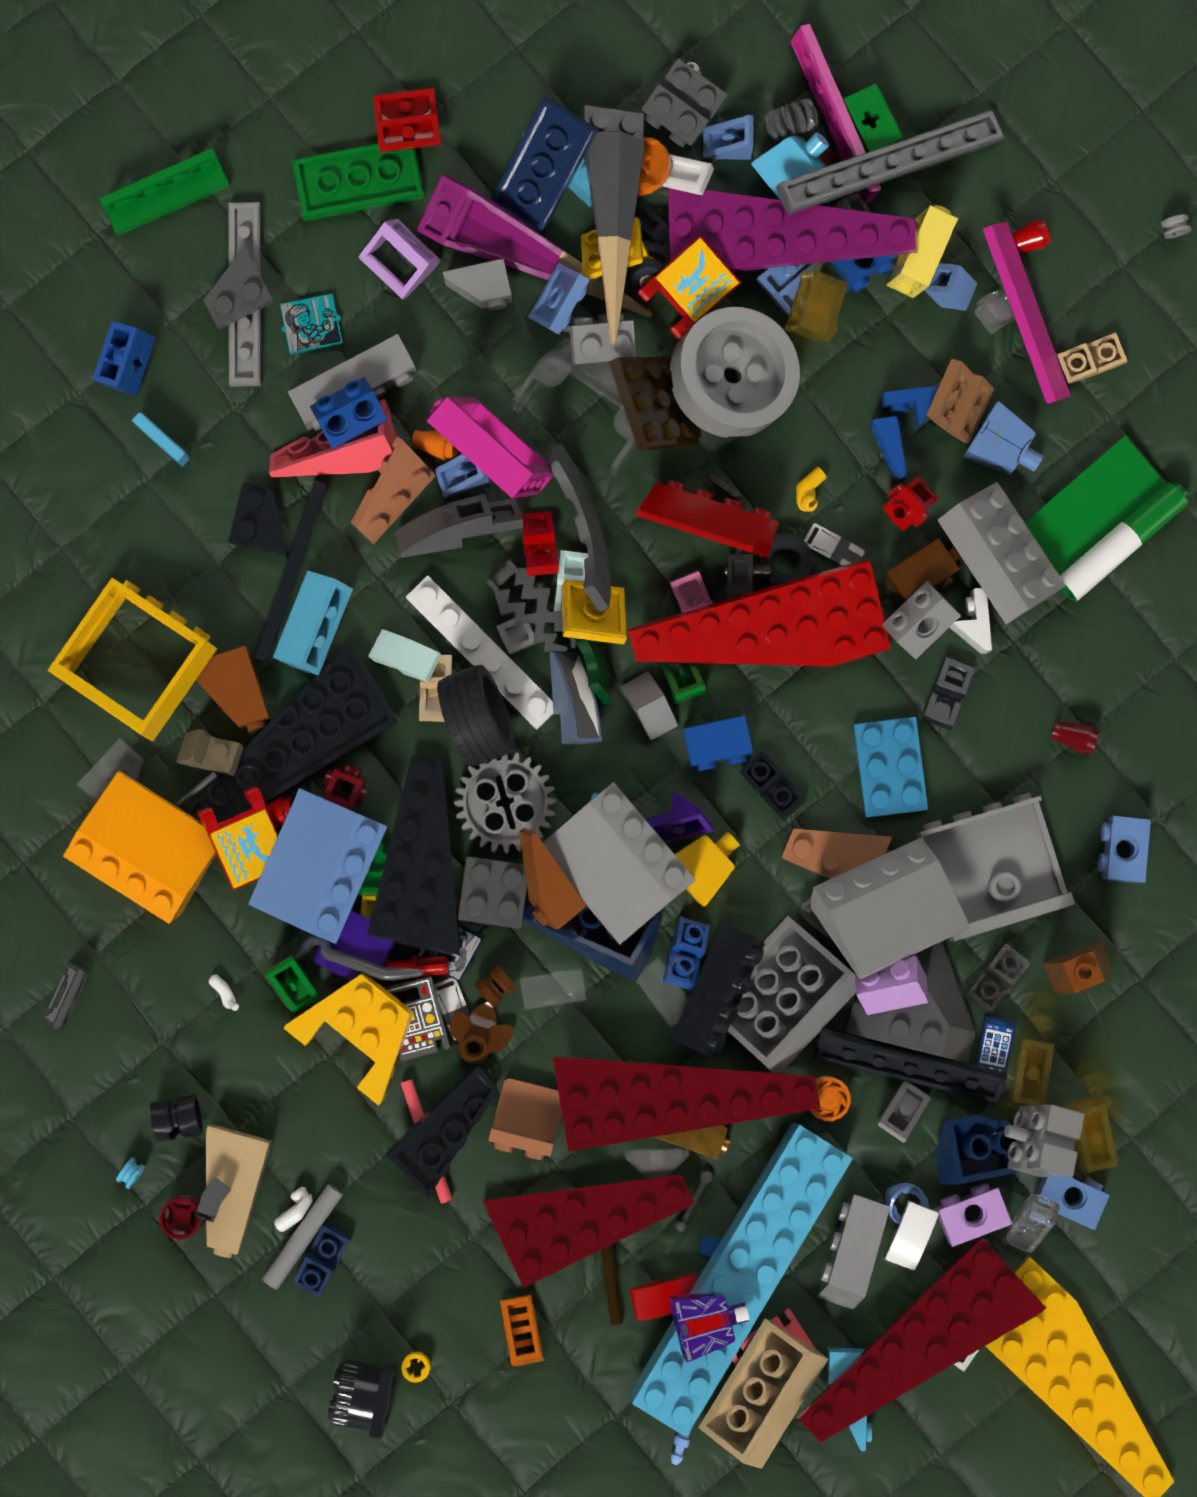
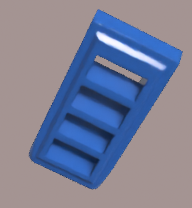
M892 416L874 419L870 424L871 431L897 483H902L907 477L898 418Z

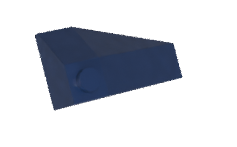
M531 902L524 912L522 919L608 970L637 982L651 957L663 916L662 913L658 912L620 945L587 905L558 930L548 925L544 927L537 921L532 913L535 908Z

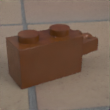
M938 538L889 570L884 575V578L903 605L926 582L930 583L934 588L938 586L940 590L956 580L953 575L963 567L960 561L962 557L955 547L951 548L949 543L943 545Z

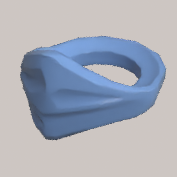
M900 1183L886 1189L885 1204L890 1206L888 1214L898 1224L902 1216L897 1212L894 1202L902 1192L915 1195L919 1199L921 1206L929 1208L927 1197L914 1184Z

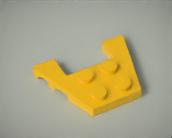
M362 973L286 1024L284 1029L306 1046L326 1022L365 1053L375 1064L357 1088L379 1106L385 1100L386 1090L393 1076L395 1063L402 1048L413 1011L370 976Z

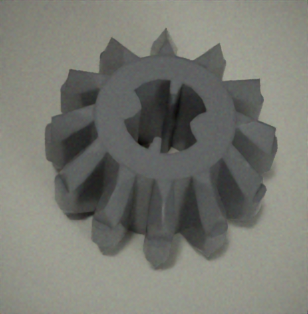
M802 99L770 111L765 116L768 134L771 135L774 142H781L790 136H799L814 130L819 125L816 107L813 106L810 99Z

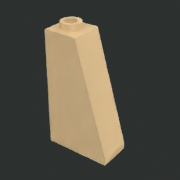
M211 1124L207 1126L206 1188L216 1177L231 1188V1191L221 1203L214 1222L206 1221L207 1247L214 1248L213 1253L218 1256L232 1258L233 1254L238 1255L242 1251L273 1141Z

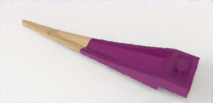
M447 174L441 176L417 228L418 232L444 246L491 261L504 259L506 266L549 280L558 263L583 275L582 263L500 205L477 189L471 188ZM599 276L590 279L587 284L586 294L605 301L603 277ZM623 292L621 307L646 317L653 316L650 310Z

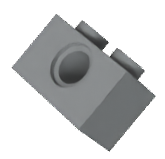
M926 582L882 626L913 658L917 659L961 615L930 583Z

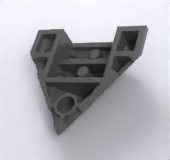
M942 941L912 955L917 956L927 976L929 1003L871 1015L866 1014L858 998L852 1003L846 1033L969 1063L976 1032Z

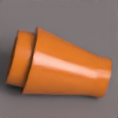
M415 430L413 433L412 448L419 449L444 461H447L448 458H456L458 449L438 431Z

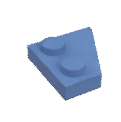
M823 263L768 268L756 280L790 322L795 325L801 318L802 310L812 292L813 284L819 275Z

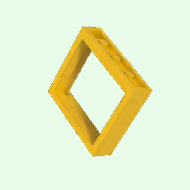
M111 578L47 671L153 742L217 648L208 642L211 636L197 626L190 630L185 626L187 623L185 618L173 610L169 615L161 610L164 605L150 595L146 599L139 596L138 593L141 589L126 580L124 584H121L114 578ZM125 599L195 645L144 720L74 673Z

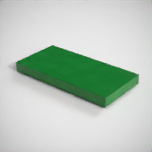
M379 143L292 159L304 222L424 198L415 148L380 153Z

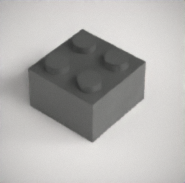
M466 857L457 921L520 929L527 888L524 864Z

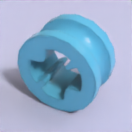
M133 1157L126 1163L116 1178L118 1183L125 1182L128 1190L136 1183L146 1167L143 1164L137 1165L136 1159Z

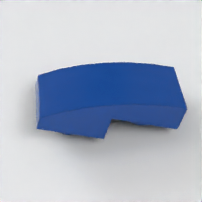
M684 917L679 918L670 946L662 982L693 990L698 978L700 960L706 951L709 925Z

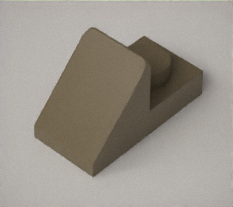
M198 729L185 734L176 762L182 765L234 776L244 747L237 742L211 737L204 730Z

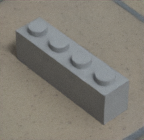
M396 334L288 391V394L308 430L312 428L319 430L321 427L309 406L316 403L321 397L331 395L343 389L349 382L365 377L376 398L379 399L386 394V389L394 385L401 387L414 379L413 375L417 371L399 335Z

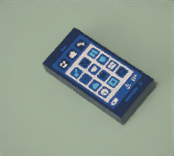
M984 1015L974 1065L1007 1073L1017 1022Z

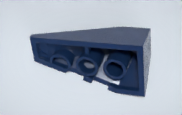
M977 1115L944 1120L935 1150L940 1184H963L1018 1173L1019 1171L1008 1168V1149L1011 1143L1017 1142V1140L1006 1137L1004 1134L1006 1126L1009 1124L1014 1126V1123Z

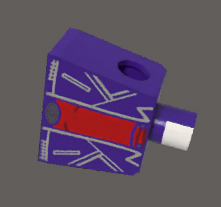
M721 1292L669 1296L682 1357L686 1362L698 1359L733 1343L735 1336L732 1326L749 1322V1314L745 1302L728 1306L726 1298Z

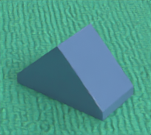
M752 115L706 127L703 131V158L751 160L753 150Z
M463 454L435 469L444 498L490 485L489 477Z

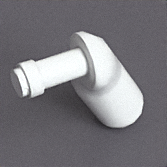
M212 975L209 978V984L220 994L223 1006L233 1011L238 1010L239 1005L236 1003L229 985L219 975Z

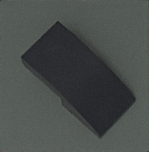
M946 657L929 697L922 720L951 731L961 703L966 696L975 668Z

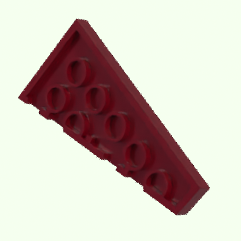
M682 1175L483 1200V1204L524 1288L695 1204V1201Z

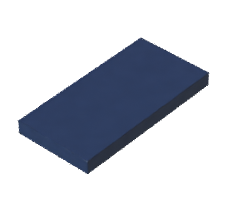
M548 96L543 97L491 200L543 235L599 129Z

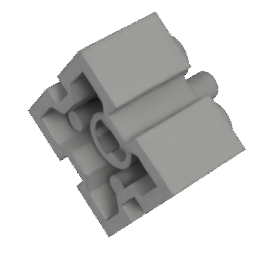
M1051 1104L1038 1105V1107L1033 1105L1019 1106V1110L1014 1118V1126L1009 1124L1004 1130L1006 1137L1017 1140V1142H1012L1008 1149V1168L1038 1177L1056 1176L1073 1178L1078 1153L1074 1151L1075 1141L1081 1137L1085 1114Z

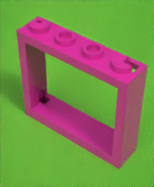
M441 397L433 404L434 407L430 411L432 415L428 418L427 422L511 498L538 495L554 477L548 462L477 398L446 397L443 399Z

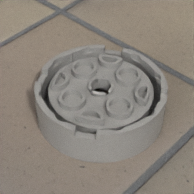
M743 307L721 308L708 313L698 320L678 342L670 363L673 382L672 391L681 410L699 428L713 435L725 438L729 436H751L768 427L789 408L796 396L800 380L798 356L786 332L768 316ZM726 369H735L737 371V383L733 384L725 379L724 371Z

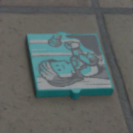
M333 293L280 304L284 323L282 331L286 333L290 355L343 344L339 326L341 317L337 315Z

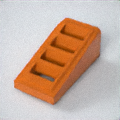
M532 1295L500 1301L511 1365L516 1367L544 1361ZM527 1307V1313L510 1316L509 1310ZM525 1320L530 1322L528 1326L514 1329L512 1327V1323ZM532 1333L531 1339L515 1341L514 1336ZM534 1346V1352L518 1355L517 1349Z

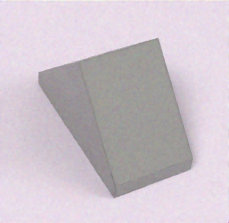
M649 671L621 686L650 741L678 727L664 694Z

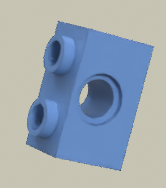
M1121 816L1107 817V822H1103L1101 827V841H1105L1104 854L1100 853L1098 859V872H1102V880L1145 883L1151 820ZM1120 841L1126 842L1130 847V853L1126 858H1122L1117 854L1116 846Z
M1054 1176L1041 1177L1031 1201L1095 1230L1110 1195L1102 1192L1104 1185L1086 1178L1084 1183L1072 1177ZM1070 1187H1076L1079 1193L1078 1199L1072 1204H1067L1064 1198L1066 1190Z

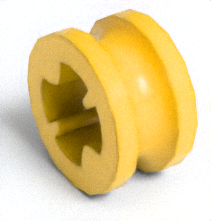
M418 1351L408 1354L401 1366L405 1379L414 1383L426 1379L431 1368L429 1358L424 1353ZM412 1359H418V1363L420 1360L423 1361L425 1366L422 1367L420 1375H414L415 1371L412 1374L408 1371L407 1368L411 1366Z

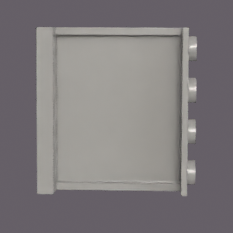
M1026 793L1013 797L1014 804L1002 807L1001 802L993 803L982 807L984 811L982 814L972 816L971 811L952 816L954 822L942 825L941 820L922 825L924 831L917 833L918 839L922 837L939 860L970 925L969 929L950 937V942L1075 905L1072 893L1067 892L1039 804V801L1042 800L1041 796L1032 798L1031 793ZM1008 871L1019 878L1021 891L1015 900L1008 903H1000L995 901L989 894V880L998 872Z

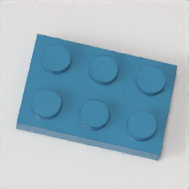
M916 717L854 724L853 731L865 818L928 810Z

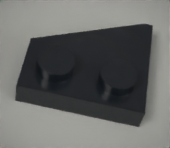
M242 483L228 539L229 544L287 558L288 549L273 489Z

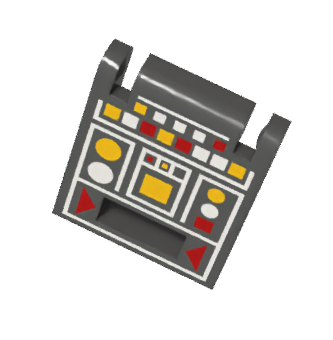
M424 976L418 980L413 979L383 987L391 994L418 987L420 995L419 999L403 1003L413 1011V1015L402 1048L399 1051L401 1061L439 1052L436 1040L439 1039L442 1040L444 1050L451 1049L432 976Z

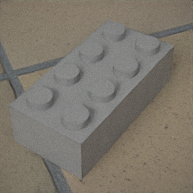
M998 482L960 502L938 519L945 533L1005 624L1013 621L1066 587Z

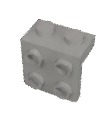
M607 314L598 315V321H593V317H572L568 326L561 330L570 332L573 364L605 362L617 357H636L633 320H625L623 314H620L617 340L613 345L609 340Z

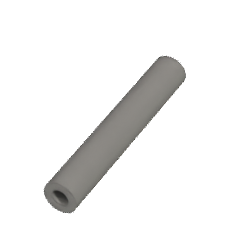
M330 1184L326 1185L262 1278L267 1285L278 1290L343 1196V1193Z

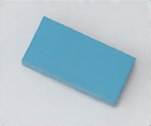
M138 413L132 419L142 432L179 465L183 467L190 460L188 454L143 413Z

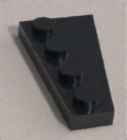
M474 1065L385 1153V1156L428 1201H430L435 1193L434 1189L440 1179L445 1177L451 1167L450 1163L458 1150L462 1149L468 1140L466 1137L471 1129L479 1122L499 1090L494 1082L477 1065Z

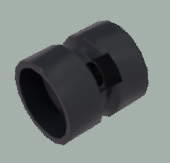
M196 1094L178 1097L175 1103H172L170 1099L150 1103L152 1130L157 1143L175 1140L178 1134H181L184 1138L203 1134L202 1114Z

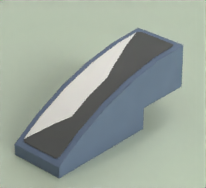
M550 652L554 715H560L562 744H592L601 742L595 694L588 686V672L580 652Z

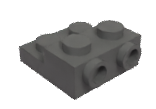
M678 58L641 110L646 113L644 120L653 127L659 129L663 125L671 131L669 138L681 147H684L686 143L694 146L728 97V94Z

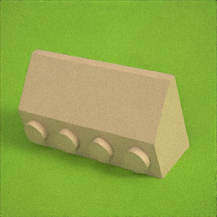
M765 1318L698 1428L742 1463L762 1469L827 1363L828 1358L802 1339Z

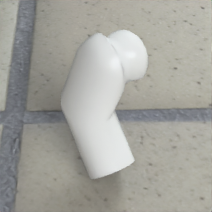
M300 1187L291 1194V1199L296 1204L274 1219V1224L280 1232L286 1231L301 1221L313 1202L312 1194H308L305 1187Z

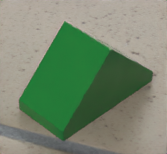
M660 662L674 704L705 693V684L695 663Z
M291 955L264 971L266 977L293 1014L320 998L301 962L295 958V955Z

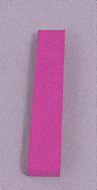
M810 24L800 26L790 42L841 160L845 161L865 154L864 147ZM880 184L857 191L856 195L861 205L871 202L882 189Z
M1002 222L984 228L983 232L1046 403L1050 404L1070 397L1069 388L1008 223Z

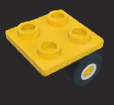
M635 217L627 268L632 266L630 270V283L633 289L637 291L665 267L663 264L666 262V257L661 244L653 240L642 241L641 223L639 218ZM592 230L581 235L583 276L588 279L602 276L597 231Z

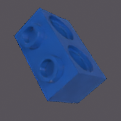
M365 377L349 382L343 389L331 395H325L309 406L332 449L388 420ZM366 400L364 404L356 406L359 402ZM338 415L336 419L329 421L331 417Z

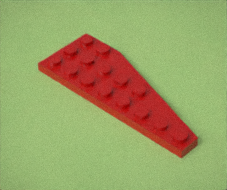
M868 559L627 629L635 659L641 662L835 666L891 649L887 630L882 626L885 622L871 562Z

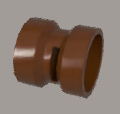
M498 964L490 970L489 976L485 979L480 978L474 984L476 989L493 1008L501 1002L502 996L506 993H512L517 988L516 984ZM493 979L502 988L501 990H499L497 986L492 982Z

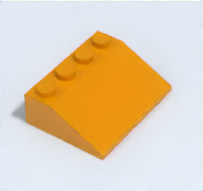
M119 770L77 830L63 857L170 924L184 911L214 859L216 852L202 822Z

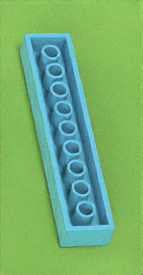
M791 1123L690 1294L721 1292L725 1296L728 1306L745 1302L749 1314V1322L732 1326L735 1336L733 1343L698 1359L686 1362L682 1357L673 1319L627 1396L633 1405L687 1437L851 1163L852 1157L801 1125Z

